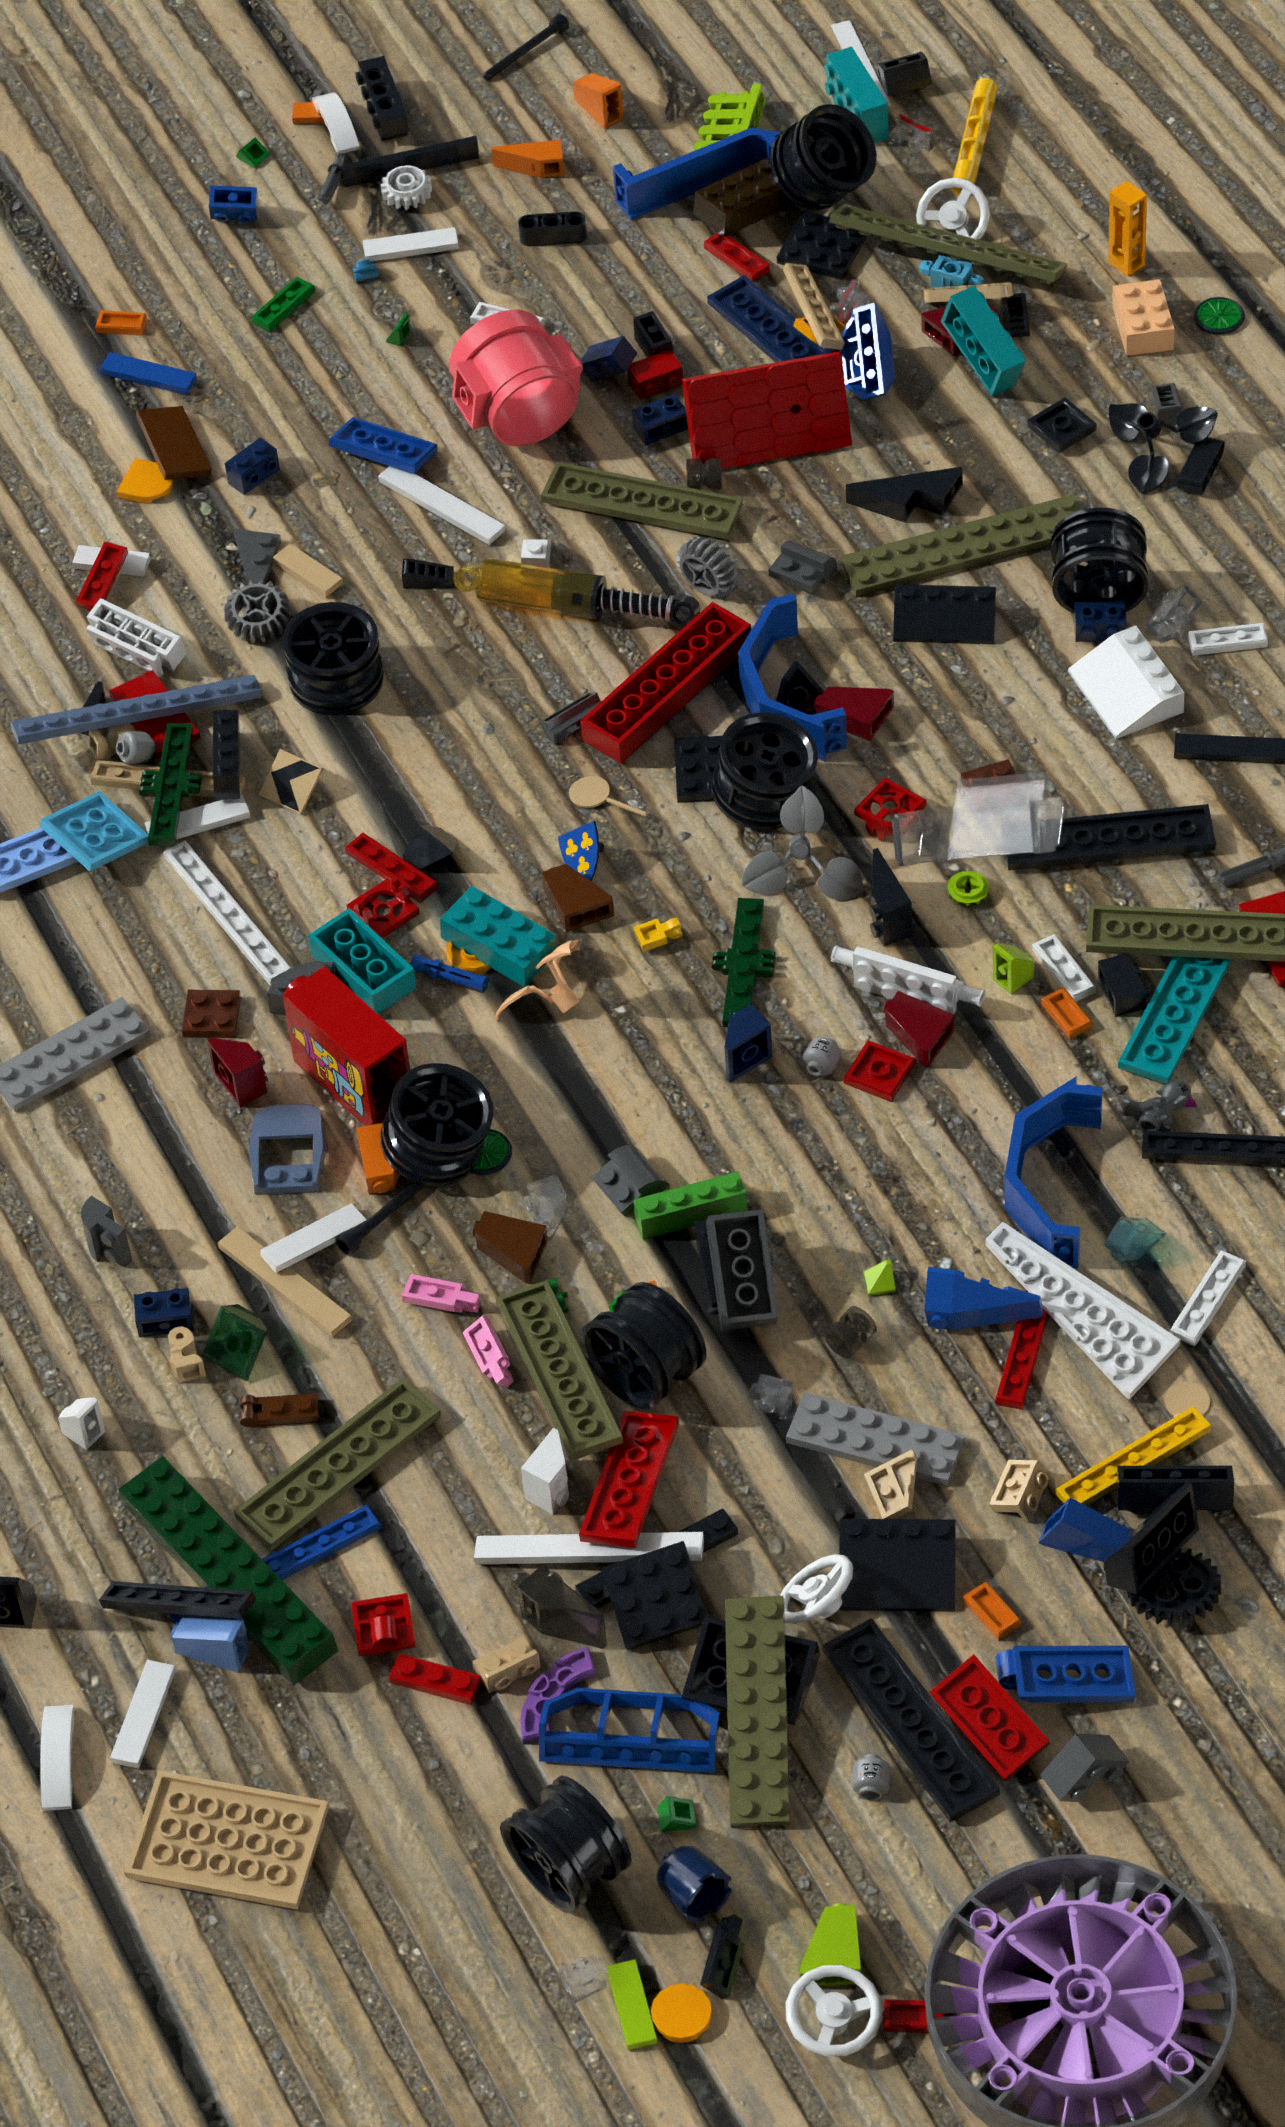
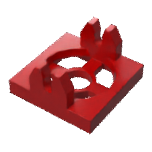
M884 778L854 809V815L866 821V829L870 836H873L877 831L878 840L882 841L888 834L896 838L927 806V800ZM888 801H893L896 808L886 809L883 805ZM873 802L879 804L881 809L876 815L871 811ZM893 814L902 817L901 820L894 822L883 820L887 815Z
M397 877L392 881L388 878L346 905L347 909L350 908L381 938L420 914L419 907L410 900V894L406 885H401ZM386 894L395 898L390 902H380L376 897ZM367 903L373 907V913H371L368 907L364 908ZM402 904V911L396 917L393 909ZM381 907H387L391 910L389 914L384 916L378 915L376 911ZM377 920L386 921V920H387L388 922H375V921H377Z

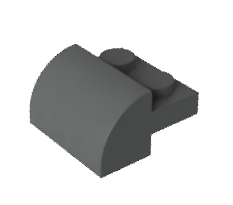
M788 540L782 544L781 554L769 568V576L813 593L820 583L825 584L837 569V561L831 556Z
M625 1145L609 1153L608 1157L611 1160L591 1177L624 1217L634 1209L633 1199L662 1192L669 1186L668 1182L634 1145Z
M90 1196L81 1209V1219L90 1255L97 1262L105 1256L110 1262H117L121 1266L126 1267L132 1261L125 1228L115 1222L111 1207Z

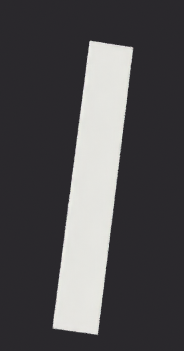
M850 20L832 24L831 28L841 48L852 47L887 101L888 106H891Z

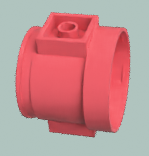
M524 310L501 311L487 316L474 324L455 344L449 359V370L454 379L452 398L472 430L489 426L495 437L505 445H531L554 434L573 414L578 402V391L581 388L580 375L583 371V365L581 360L576 358L570 343L565 341L561 333L549 336L540 320L534 314Z

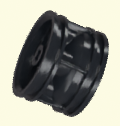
M1101 507L1072 513L1055 526L1051 534V557L1055 564L1052 571V591L1059 605L1067 611L1074 613V602L1125 600V611L1128 612L1143 601L1148 592L1149 583L1146 565V532L1140 521L1124 511ZM1086 562L1088 564L1084 566L1080 565L1079 563Z
M752 713L731 723L722 736L718 761L715 765L711 781L713 799L722 813L732 821L752 829L771 830L784 827L780 820L783 804L800 786L810 790V783L815 774L818 751L812 736L796 721L775 713ZM752 771L757 778L749 780L742 774ZM778 777L784 785L774 786L771 784L770 779Z

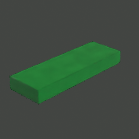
M299 277L294 278L251 317L252 323L270 333L315 293V286Z

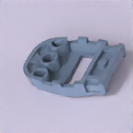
M282 1104L263 1108L256 1113L249 1144L255 1195L320 1192L318 1178L324 1172L325 1154L328 1153V1143L326 1141L324 1121L318 1108L308 1104ZM313 1138V1164L259 1165L260 1140Z

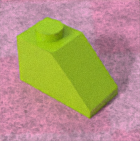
M995 944L993 946V981L1012 995L1034 978V960L1030 954L1021 951L1016 946Z

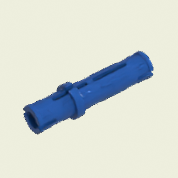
M414 954L410 962L415 971L430 975L431 979L434 980L443 979L480 991L481 993H484L488 986V977L444 964V961L440 959L434 961Z

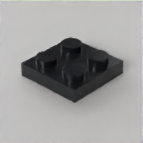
M1066 397L1028 419V427L1058 453L1097 430V423Z

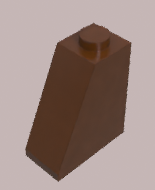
M567 864L552 867L542 872L543 889L565 932L615 916L612 896Z
M484 1211L480 1221H476L473 1227V1236L476 1237L477 1249L524 1283L531 1284L548 1243L546 1225Z

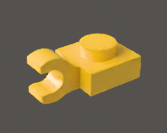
M657 918L633 927L643 952L668 944L667 937L677 939L683 936L678 918H672L660 924Z

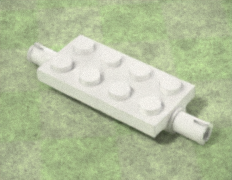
M836 945L831 954V962L852 967L855 988L884 996L887 999H893L895 994L900 991L954 1014L957 1010L956 1003L959 1000L980 1007L985 998V990L964 985L963 981L956 980L954 975L857 946L854 951Z

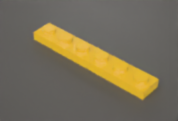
M1193 1406L1056 1488V1495L1063 1503L1071 1497L1088 1506L1116 1489L1117 1466H1154L1211 1431V1424Z

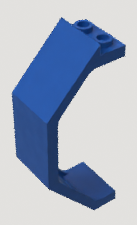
M794 593L769 599L738 652L740 687L751 714L762 712L775 713L796 721L812 736L817 747L818 759L826 762L825 754L847 749L846 714L843 707L814 715L805 714L770 699L758 675L774 643L779 639L798 635L797 600Z
M1076 1076L1015 1115L1005 1170V1210L1031 1241L1070 1267L1078 1269L1080 1261V1227L1054 1223L1021 1182L1026 1151L1061 1127L1078 1126L1101 1129L1103 1087L1077 1085Z

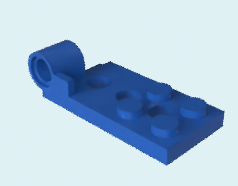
M1128 1645L1013 1646L1012 1649L1004 1650L995 1657L1000 1685L1006 1690L1018 1689L1019 1700H1025L1029 1703L1134 1702L1136 1697ZM1099 1669L1105 1670L1109 1677L1100 1678L1095 1674V1671ZM1046 1670L1052 1677L1044 1679L1037 1674V1671ZM1076 1670L1081 1677L1071 1678L1066 1674V1671Z

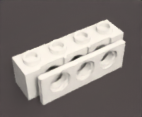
M101 598L87 616L90 625L86 629L94 645L148 671L153 670L160 677L164 674L161 666L174 671L187 654L181 636Z

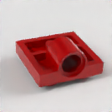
M408 1593L351 1602L358 1657L416 1648Z

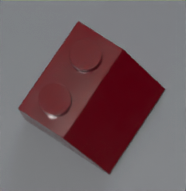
M218 1038L207 1040L213 1073L239 1107L267 1094L266 1081H268V1077L263 1069L265 1060L260 1051H254L250 1044L246 1042Z

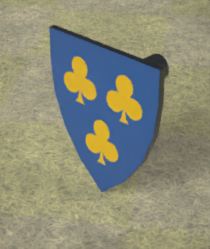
M596 821L558 836L560 851L565 864L590 881H592L598 868L599 853L604 850V844L599 842Z

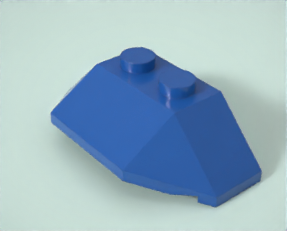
M872 303L853 309L850 315L852 317L841 335L845 342L843 349L840 350L843 360L845 386L864 401L886 395L895 380L891 335L877 304Z

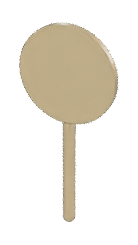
M583 777L574 782L569 790L570 800L578 807L593 808L607 802L638 815L648 816V813L609 798V784L600 777Z
M1181 1382L1175 1384L1167 1391L1165 1406L1174 1417L1193 1406L1204 1415L1210 1407V1396L1206 1389L1197 1383Z

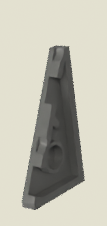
M234 529V536L248 585L250 580L254 584H258L260 579L266 585L273 565V556L277 554L281 543L280 534Z

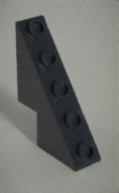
M955 467L846 484V503L904 523L915 507L943 516L963 485V468Z

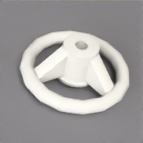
M955 177L940 180L929 187L919 200L916 213L918 224L927 226L926 221L940 222L945 228L956 230L959 235L978 240L981 239L987 230L990 217L988 200L981 189L969 180ZM951 187L962 188L956 201L946 202L939 211L926 210L932 197L942 189ZM971 195H974L979 204L981 216L977 229L970 236L966 226L969 221L967 208Z
M838 1554L822 1557L807 1565L789 1581L780 1596L784 1597L785 1623L797 1624L808 1621L815 1616L824 1619L833 1615L842 1604L841 1595L847 1589L853 1576V1564L848 1557ZM834 1566L827 1576L821 1574L811 1577L825 1568ZM791 1597L807 1605L805 1609L794 1613L789 1612L787 1609Z
M823 1965L804 1973L792 1985L785 2002L786 2022L794 2038L806 2049L826 2057L847 2056L863 2049L876 2036L883 2019L882 2000L874 1984L861 1972L843 1965ZM840 1976L855 1982L864 1990L867 1997L850 2001L845 1995L838 1992L825 1994L815 1981L824 1977ZM803 1991L806 1992L816 2008L818 2025L821 2029L818 2041L814 2040L803 2030L798 2019V2002ZM870 2011V2019L866 2029L855 2040L843 2045H830L834 2036L842 2034L847 2029L849 2022Z

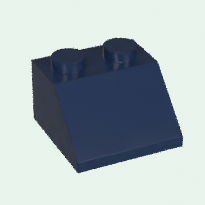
M752 1004L736 1011L729 1019L724 1046L726 1079L729 1083L773 1057L771 1023Z

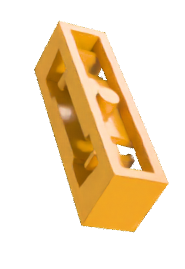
M1125 181L1110 191L1108 263L1126 276H1130L1145 266L1147 194L1129 181ZM1139 204V212L1133 216V211L1138 209L1136 205Z

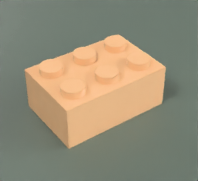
M1160 279L1114 285L1112 307L1126 356L1174 350V325Z

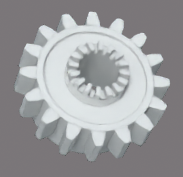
M400 166L391 170L386 177L382 178L381 193L383 200L388 201L389 206L395 204L396 209L404 206L405 210H408L411 205L417 208V203L425 204V198L430 199L432 183L430 176L425 175V171L417 167Z

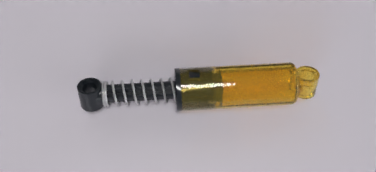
M484 558L480 566L473 562L467 563L458 569L454 575L456 587L463 592L475 589L476 597L480 602L599 620L602 612L611 609L613 614L621 611L623 615L630 612L633 617L637 614H640L642 618L649 615L652 620L659 617L661 621L666 619L667 622L673 621L677 625L686 626L700 613V604L695 598L690 596L678 599L675 595H671L669 598H663V594L657 597L653 596V592L650 595H644L643 591L638 594L634 593L633 589L631 592H625L624 588L621 591L615 590L614 586L611 589H607L606 577L603 575L507 560ZM465 572L473 576V582L466 580ZM681 606H685L690 610V616L682 614Z

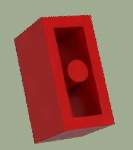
M669 349L631 363L627 369L628 383L639 400L681 386L683 367L672 350Z

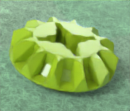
M962 871L950 878L947 884L949 898L954 899L956 904L965 903L968 907L970 903L978 905L980 900H986L987 893L989 892V883L978 872ZM967 884H970V893L965 892Z

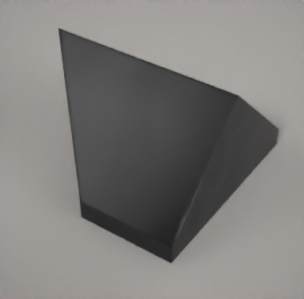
M795 661L781 679L776 702L805 714L814 715L816 714V709H814L815 700L824 693V690L798 661Z
M419 825L403 854V860L422 872L424 867L454 853L458 841L442 828Z

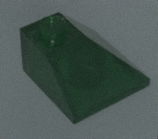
M239 1304L221 1306L202 1357L242 1380L248 1381L267 1333V1329L260 1316Z

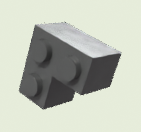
M1074 1734L1040 1776L1059 1801L1078 1802L1086 1797L1088 1789L1095 1781L1112 1782L1117 1780L1123 1774L1124 1767L1130 1761L1110 1735Z

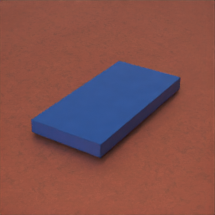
M352 417L329 439L330 447L415 474L437 452L438 444Z

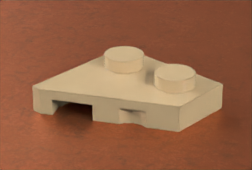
M912 1449L864 1474L882 1519H897L912 1511L917 1455Z

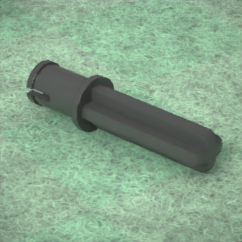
M347 153L336 154L334 162L329 165V174L318 196L319 201H322L324 204H329L332 200L337 186L342 179L341 165L348 164L350 161V156Z
M1285 848L1272 853L1267 851L1264 853V856L1220 872L1219 878L1221 883L1226 887L1268 870L1271 872L1275 871L1276 867L1285 864Z

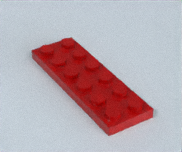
M633 1411L623 1412L618 1425L623 1437V1443L610 1447L579 1532L580 1542L636 1548L679 1426L678 1416Z

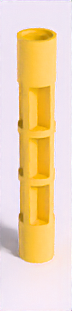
M982 78L975 84L960 152L953 177L969 180L973 184L976 183L978 168L998 91V85L992 79ZM951 187L956 194L960 195L962 188Z

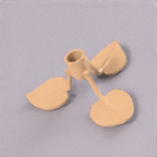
M579 939L575 941L570 940L560 945L536 966L537 969L545 964V968L549 966L558 984L549 990L552 994L551 996L535 986L528 985L510 995L501 1004L495 1015V1020L498 1021L502 1011L511 1003L533 992L546 999L549 1004L554 1002L562 1013L577 1004L579 999L567 985L560 970L559 962L563 956L571 955V951L580 950L581 942Z

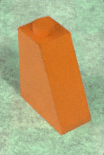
M590 73L573 82L574 100L604 129L624 120L622 89L619 82L594 73Z
M383 1123L356 1128L369 1195L396 1190L400 1174L385 1159L380 1147V1131Z

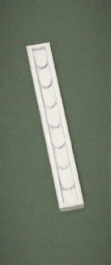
M186 840L163 852L164 858L270 986L281 974L291 969L289 964Z
M703 1532L641 1533L636 1548L580 1542L579 1534L477 1536L474 1561L475 1564L621 1562L684 1541L690 1561H702L704 1534Z

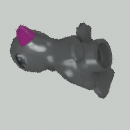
M1172 1081L1165 1086H1160V1090L1156 1091L1161 1097H1154L1144 1102H1136L1128 1097H1122L1120 1103L1124 1116H1134L1142 1131L1170 1132V1127L1173 1126V1120L1170 1119L1173 1111L1183 1107H1197L1188 1084L1183 1081Z

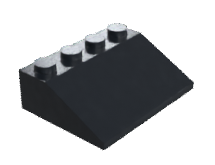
M840 1519L839 1555L848 1557L852 1562L853 1576L847 1589L841 1595L842 1604L839 1611L955 1612V1519Z
M705 1616L681 1696L682 1699L727 1709L725 1620ZM785 1635L788 1724L795 1725L812 1684L820 1657V1650L816 1641Z

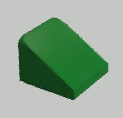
M254 137L238 151L236 157L255 168L269 157L271 153Z
M405 313L386 339L387 343L397 346L403 345L411 332L409 313Z
M666 1796L658 1805L660 1831L669 1832L692 1829L697 1826L693 1800Z

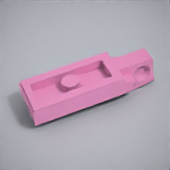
M414 1274L410 1275L402 1294V1300L405 1303L451 1312H462L464 1310L478 1313L481 1305L480 1295L470 1293L469 1289L463 1288V1285L460 1283Z
M482 1315L463 1332L464 1337L482 1373L487 1375L489 1379H494L496 1384L507 1388L514 1382L510 1371L507 1369L510 1366L509 1358L489 1318Z

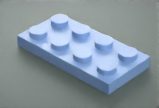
M42 828L0 844V893L78 861Z

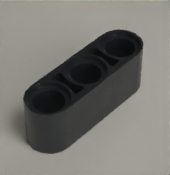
M581 212L528 214L520 217L518 220L519 240L525 246L576 244L585 241L587 238L586 217Z
M1208 437L1194 445L1180 472L1177 483L1179 490L1203 495L1222 458L1225 441Z

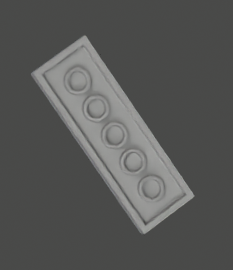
M121 997L0 1065V1094L14 1112H17L151 1037L150 1029L125 999Z
M804 1392L787 1432L786 1443L878 1467L912 1449L917 1455L915 1478L948 1486L964 1446L965 1435Z

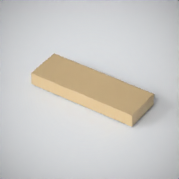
M292 544L287 545L273 556L274 564L325 598L343 584L340 576Z

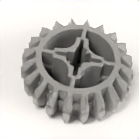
M700 536L689 539L680 547L676 556L678 561L676 565L680 568L679 573L685 577L684 581L690 584V588L693 587L697 592L708 595L711 599L714 597L721 599L729 594L737 585L736 582L739 579L737 576L738 571L734 568L735 563L730 560V555H727L724 549L718 547L716 542L712 543L709 538L704 539Z
M261 579L258 584H254L252 580H250L247 586L241 583L240 590L233 588L232 595L227 596V603L224 604V618L228 629L233 631L236 638L241 636L244 642L251 638L253 643L257 639H261L265 643L266 637L274 640L275 633L282 634V627L287 626L288 619L291 617V605L287 594L282 592L279 585L274 587L271 581L265 585ZM275 605L277 607L276 611L271 615V608ZM244 608V615L239 617L240 610Z

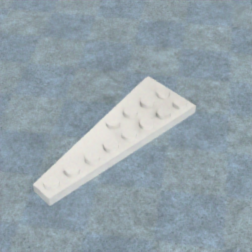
M1002 1222L986 1238L985 1246L1029 1293L1041 1296L1042 1307L1129 1400L1180 1346L1179 1338L1006 1223Z

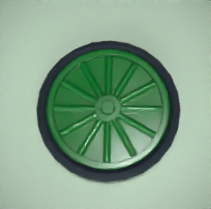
M1225 297L1206 299L1194 311L1196 324L1202 330L1212 334L1233 332L1242 325L1245 318L1241 305Z
M489 1129L479 1161L471 1174H493L508 1164L512 1156V1146L509 1139L503 1133Z

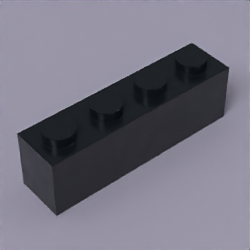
M238 710L213 711V787L215 800L240 799V725Z
M1117 1466L1116 1497L1118 1511L1155 1510L1166 1498L1187 1482L1192 1483L1196 1510H1212L1215 1512L1233 1510V1467Z

